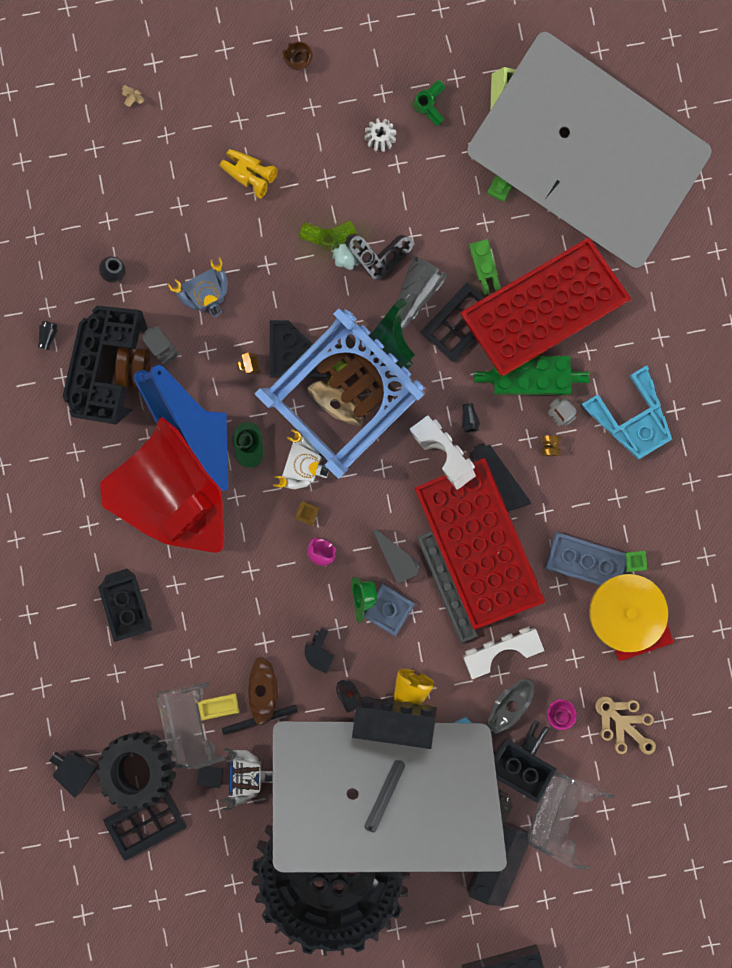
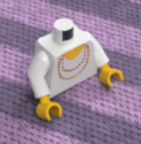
M291 430L295 433L293 439L287 437L289 441L293 442L283 475L274 477L278 478L280 483L278 485L273 484V486L296 490L307 487L310 482L314 483L316 475L327 478L329 469L326 466L320 465L322 458L319 455L320 452L298 431Z

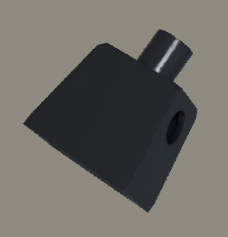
M73 750L66 757L55 752L49 762L58 767L53 774V778L74 798L81 793L99 766L97 764L98 761Z

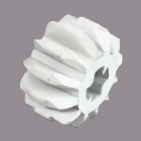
M377 118L376 124L370 122V127L365 128V133H367L365 140L369 141L368 147L374 145V151H377L379 147L384 152L385 146L390 149L392 147L391 143H395L396 138L394 136L396 135V130L392 129V123L387 125L386 119L383 120V123H380V120Z

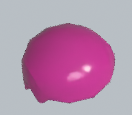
M313 538L307 548L309 559L318 566L331 564L336 556V548L325 539Z
M558 699L549 705L547 720L552 727L557 730H567L574 725L577 713L572 703L567 700Z

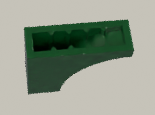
M401 298L391 307L369 337L373 341L378 339L384 346L382 350L387 355L391 353L398 360L396 364L400 368L404 366L408 370L413 364L411 360L415 354L406 344L402 334L401 318L407 302Z

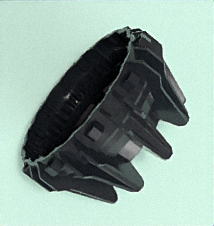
M266 826L264 832L270 838L267 842L258 841L256 848L264 855L253 860L252 871L258 875L253 877L251 883L253 886H259L260 893L256 895L255 902L265 904L266 908L262 913V918L265 923L276 924L275 934L281 931L289 938V945L297 941L302 945L304 953L311 955L314 950L320 949L323 950L324 956H327V951H341V955H344V949L352 948L354 951L360 952L365 949L366 940L372 938L377 942L379 940V932L384 927L389 930L392 928L391 917L399 918L403 910L398 902V898L408 896V888L402 886V880L410 879V872H355L353 874L348 872H279L273 866V826ZM320 879L324 881L325 885L317 887L314 882ZM341 882L345 887L338 890L334 887V884Z

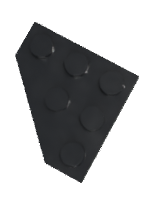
M270 320V378H280L313 345L289 320ZM315 367L305 378H327V372L319 374Z

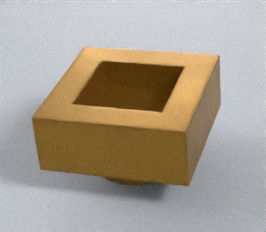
M301 501L295 519L313 526L320 508Z

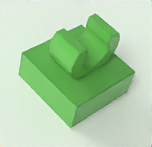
M495 176L487 195L504 203L512 185L502 178Z
M645 551L625 553L627 572L647 570Z

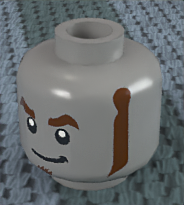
M556 398L549 404L551 408L548 411V415L556 425L566 427L576 419L575 414L577 410L567 398L561 400Z

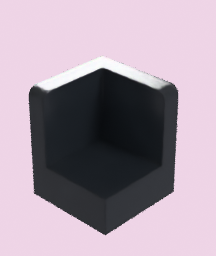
M202 762L199 768L197 785L220 789L223 768L213 767L208 762Z

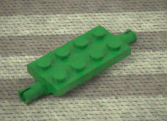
M537 356L502 378L494 366L491 371H474V383H491L494 386V395H571L572 383H589L590 377H588L589 371L572 372L570 356Z

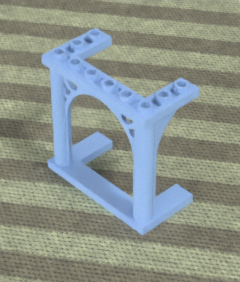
M338 309L334 313L336 320L331 327L271 387L260 388L255 393L268 408L275 407L328 460L325 466L338 479L349 470L348 467L403 412L426 394L423 391L425 387L418 380L413 381L410 378L412 374L404 366L400 368L396 364L398 360L391 353L387 355L382 350L384 348L383 344L378 339L373 341L368 336L371 332L364 325L360 327L355 322L357 318L346 309L344 311ZM350 334L354 335L356 339L355 346L351 349L346 345V337ZM339 339H341V349L335 347L336 344H339ZM360 340L362 341L363 348L366 346V350L364 352L360 351L358 348L360 345ZM337 353H354L366 358L376 367L383 381L384 397L381 407L374 418L335 454L282 400L325 358ZM374 358H378L379 362L374 363ZM390 371V375H396L397 377L388 379L385 376V372ZM392 381H398L402 384V389L396 392L388 389V384ZM389 395L398 396L395 400L393 398L391 402L387 398Z

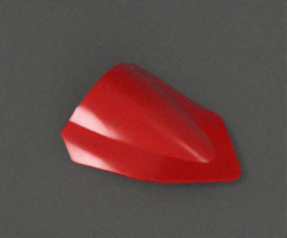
M161 417L156 424L155 431L147 442L126 462L100 482L102 507L142 533L164 544L218 553L224 548L221 488L206 472L179 431Z

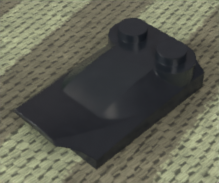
M128 569L106 575L98 589L113 641L118 642L152 631V621L148 616L136 575Z

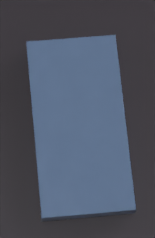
M555 532L544 569L600 586L606 580L624 574L626 569L625 553Z

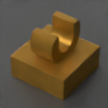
M255 353L243 354V361L236 363L238 371H246L249 374L261 372Z

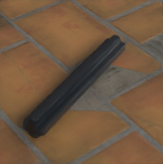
M394 761L364 825L365 829L371 832L376 831L405 768L403 761Z

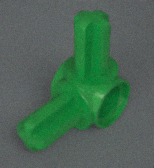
M437 80L427 90L423 89L419 92L412 103L413 109L422 115L426 114L435 126H439L444 121L443 116L433 106L435 98L445 89L444 83L440 80ZM418 99H424L426 106L420 105Z

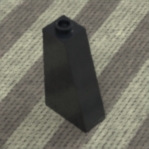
M482 443L474 446V450L470 452L473 462L483 458L486 459L507 511L509 512L531 504L527 495L491 445L485 446Z

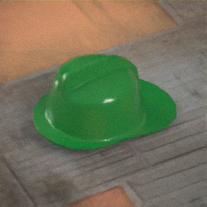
M353 577L351 588L354 598L355 617L357 622L361 623L364 611L376 604L377 592L373 581H359L357 577Z

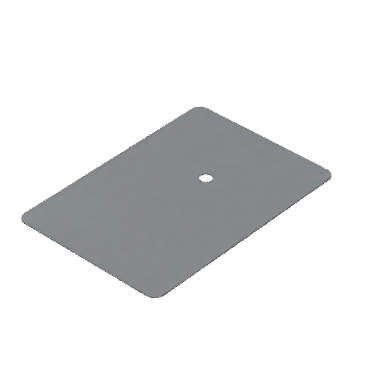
M541 32L536 37L467 148L468 155L634 268H639L645 263L712 153L708 143L548 32ZM567 127L570 131L569 137L562 138L559 134L560 128ZM557 180H559L560 183H559V184L556 186V188L549 194V192H550V190L552 189V187L554 186L555 182H556Z
M281 721L274 725L273 866L277 871L499 872L506 867L507 859L492 737L487 725L481 723H435L432 749L352 738L354 722ZM401 760L405 764L403 773L376 831L371 832L365 829L364 825L394 761ZM349 789H356L359 795L356 799L352 800L347 797Z

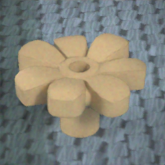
M127 85L122 87V94L127 97L124 101L125 105L131 107L135 101L139 104L143 103L144 98L138 90L134 91L133 88Z

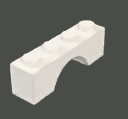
M426 416L411 427L410 431L424 450L437 448L447 453V459L442 469L449 481L458 490L476 476L473 471L475 466L469 458L464 459L462 456L464 453L458 445L453 446L451 443L453 440L447 432L443 434L440 430L442 427L436 419L432 421L429 416Z
M530 626L520 629V633L514 636L510 633L502 636L501 641L495 643L492 640L484 643V647L477 650L475 647L465 651L466 654L462 657L471 679L490 673L493 658L503 650H517L526 658L543 652L544 648L536 629H530Z

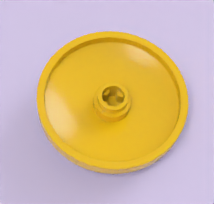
M622 574L606 580L597 588L591 599L589 617L594 632L603 643L619 651L637 652L650 647L661 637L668 621V606L663 593L652 581L639 575Z

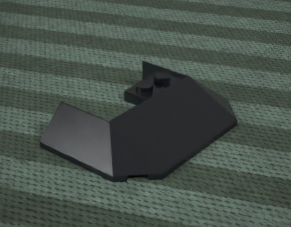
M97 305L88 318H83L79 322L63 398L69 404L71 417L116 425L133 411L123 407L127 387L111 384L118 348L136 350L139 334H144L148 327L141 310Z

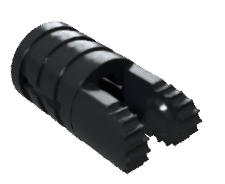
M536 720L533 721L521 745V748L533 755L537 753L540 744H542L550 729L545 726L542 728L538 738L533 737L539 724Z

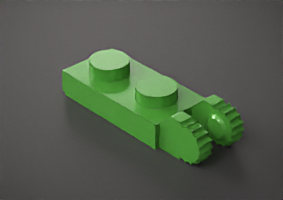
M488 239L469 244L479 282H481L484 295L489 294L487 279L492 278L495 291L500 290L498 274Z

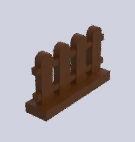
M348 335L346 337V345L351 349L355 346V342ZM336 344L335 347L341 349L342 345ZM337 353L325 358L317 365L316 370L319 374H325L328 371L332 375L329 379V386L336 389L339 386L343 388L342 402L350 403L353 400L357 405L353 410L355 417L361 418L365 415L368 418L371 415L369 411L377 404H382L384 397L382 378L376 367L366 358L354 353ZM348 354H350L354 358L352 361L347 356ZM343 359L347 365L336 373L332 367ZM361 368L365 371V375L360 371ZM356 374L359 380L348 387L345 381ZM373 383L378 387L377 390L373 387ZM388 384V389L396 392L395 389L390 384ZM368 388L372 394L361 402L357 396ZM389 395L387 398L390 400L394 396Z

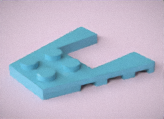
M647 365L629 377L644 398L649 409L618 426L599 395L594 396L581 405L637 460L672 440Z

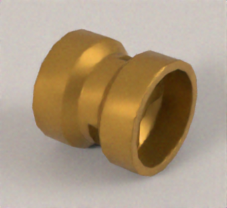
M541 436V442L543 443L541 456H561V450L559 449L561 436Z

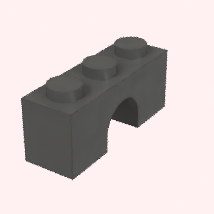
M158 326L147 329L144 332L145 335L141 337L154 356L164 365L180 355L167 335Z

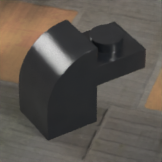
M321 628L320 631L316 630L312 641L315 644L306 643L305 657L313 668L327 674L335 654L321 648L329 631Z

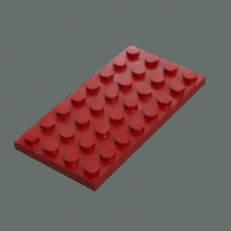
M588 237L465 309L460 315L502 378L631 300V297Z
M485 458L473 462L475 466L473 471L476 476L458 490L446 475L414 488L474 630L546 602Z

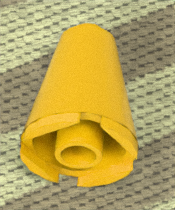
M399 669L396 676L393 701L422 705L432 691L434 681L422 673L420 676L414 674V670Z

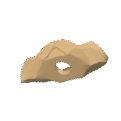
M316 381L308 386L309 394L322 410L329 413L335 419L348 424L362 425L364 416L357 418L353 414V410L357 406L352 400L350 403L342 402L341 395L344 392L342 387L333 389L323 381ZM336 400L340 403L341 407L334 409L331 407L330 402Z

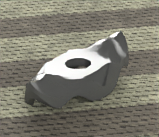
M521 679L498 696L488 719V727L491 733H500L520 720L529 708L534 694L535 682L533 680ZM511 701L516 702L518 705V709L515 712H509L507 709V705Z

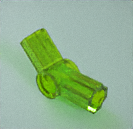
M351 220L332 229H323L304 222L300 230L299 239L321 246L325 250H332L337 245L345 242L349 235L357 234ZM327 236H331L333 238V241L331 243H325L323 239Z

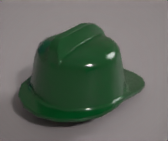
M253 422L241 423L237 426L232 436L236 459L246 468L257 467L263 459L264 452L261 430Z

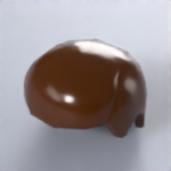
M301 41L289 43L287 49L282 51L285 63L294 70L305 69L313 57L311 47Z

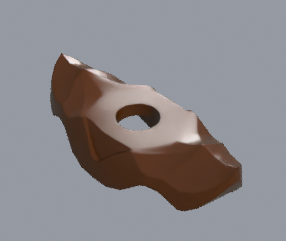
M258 657L255 660L250 673L248 687L250 709L258 725H264L271 720L278 697V685L273 666L263 657ZM260 685L266 688V693L262 697L256 694V689Z

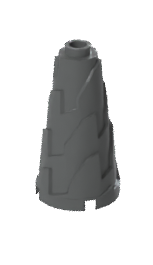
M414 256L407 270L408 274L396 300L397 302L402 298L407 302L401 318L402 330L408 326L412 319H415L424 304L427 303L435 291H438L447 278L446 273L442 272L441 274L438 272L439 268L421 258L418 259L417 256Z

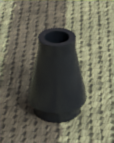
M42 321V324L39 325V348L50 349L58 331L57 324Z
M467 403L462 405V428H464V432L478 431L480 422L474 409V404Z

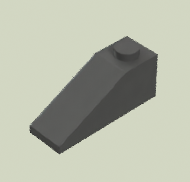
M378 530L373 531L397 584L419 574L417 570L420 567L416 558L412 559L411 556Z

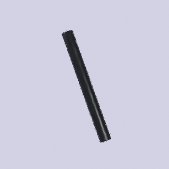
M296 704L274 711L271 720L298 712ZM254 718L223 727L222 732L223 735H227L258 724H256Z

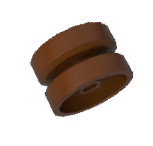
M119 348L115 369L116 385L127 387V390L134 386L135 390L139 391L134 381V374L139 370L151 371L149 350L137 348L133 353L132 349Z

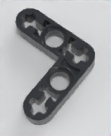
M358 234L349 235L345 242L347 249L361 267L375 280L383 278L413 247L412 239L406 235L397 236L378 255L374 253L364 238ZM354 240H357L356 243L359 247H361V249H358L354 246ZM402 241H405V243H404V244H405V247H404V248L402 247ZM369 252V259L366 262H363V254ZM392 252L394 257L392 261L387 262L386 256ZM372 264L377 267L378 273H375L374 268L371 267Z

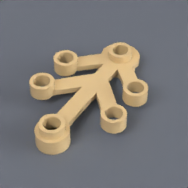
M601 697L597 700L595 708L602 716L600 735L604 740L609 741L613 738V732L610 730V717L615 721L616 744L614 748L619 754L627 752V745L624 743V730L639 743V749L644 754L649 755L655 751V742L650 738H644L630 725L632 723H643L649 726L654 721L653 716L649 713L621 716L615 711L628 709L631 712H636L639 710V703L637 701L613 702L609 697ZM634 702L636 707L630 709V704ZM605 703L609 705V708L607 710H603L602 708L603 704ZM646 716H649L650 721L647 723L644 722V718ZM605 731L610 732V735L607 738L604 737ZM649 743H650V744H651V749H650V750H646V749H645L646 744H649ZM620 744L624 745V749L622 751L618 750V746Z

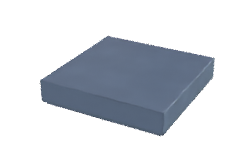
M382 584L377 592L376 604L365 611L364 618L396 637L415 603Z

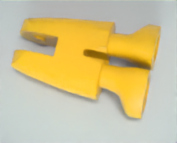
M229 149L226 155L237 164L234 166L228 161L222 160L219 166L245 187L251 184L254 187L255 196L262 199L267 192L268 183H272L276 178L278 168L275 166L263 167L260 160ZM259 174L263 179L256 177V175Z

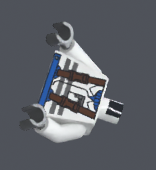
M228 748L223 750L229 753L227 757H222V759L229 762V797H232L231 799L223 798L221 802L228 801V806L222 808L223 810L230 811L235 806L247 803L261 792L262 783H273V771H262V761H259L255 755L247 750L232 751Z

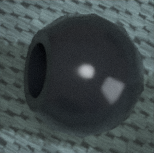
M109 256L104 258L99 264L101 277L109 283H116L125 276V265L118 257Z

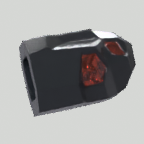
M339 681L336 691L348 713L356 709L359 696L361 697L355 684L351 681Z

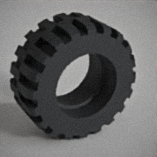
M133 732L118 737V739L111 741L109 746L103 749L102 755L104 756L98 759L97 764L100 765V768L96 769V775L100 777L97 783L99 787L102 786L103 788L101 793L104 797L108 796L110 798L108 802L112 805L117 803V807L122 810L127 808L128 811H136L159 802L168 794L167 791L173 786L171 780L176 777V772H173L176 762L172 761L171 756H173L171 750L168 751L166 749L168 745L165 741L159 742L160 738L158 736H150L148 732ZM133 752L141 755L149 765L150 778L147 786L143 789L130 785L124 776V761L127 755Z

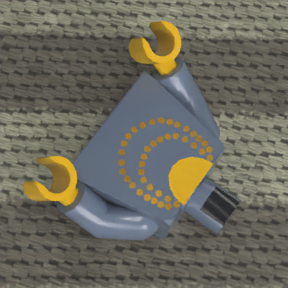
M218 257L220 262L218 265H214L211 259L212 269L183 284L174 279L177 282V286L174 288L168 283L170 290L175 292V295L183 305L192 310H200L201 313L209 310L212 318L223 313L219 304L225 301L224 296L227 294L228 279L224 268H222L223 264L220 257Z

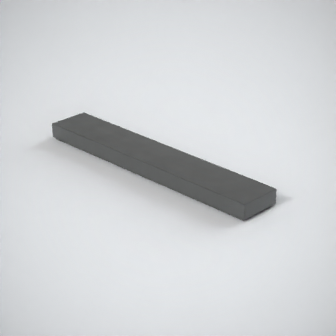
M430 531L416 537L460 644L478 637L476 629L474 630L433 532Z

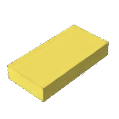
M236 693L198 701L201 721L240 713Z

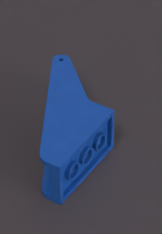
M161 365L152 367L150 372L145 370L137 371L134 374V381L156 423L163 417L174 426L206 472L221 488V491L228 490L226 412L205 411Z

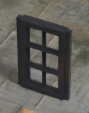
M468 283L420 331L425 338L453 363L476 338L471 331L463 336L456 330L464 322L463 318L454 327L446 319L456 309L460 312L464 311L460 305L469 295L477 302L484 299ZM444 323L450 331L439 341L433 333ZM454 333L461 340L450 351L443 343Z
M167 791L168 794L164 797L168 808L154 815L151 807H147L146 809L151 818L138 825L132 816L142 811L139 809L136 811H128L127 808L121 809L103 819L124 861L187 827L169 791ZM171 811L175 821L161 828L157 818ZM129 818L133 828L119 835L114 825ZM153 821L158 831L143 838L139 828ZM135 831L140 841L126 848L121 838Z

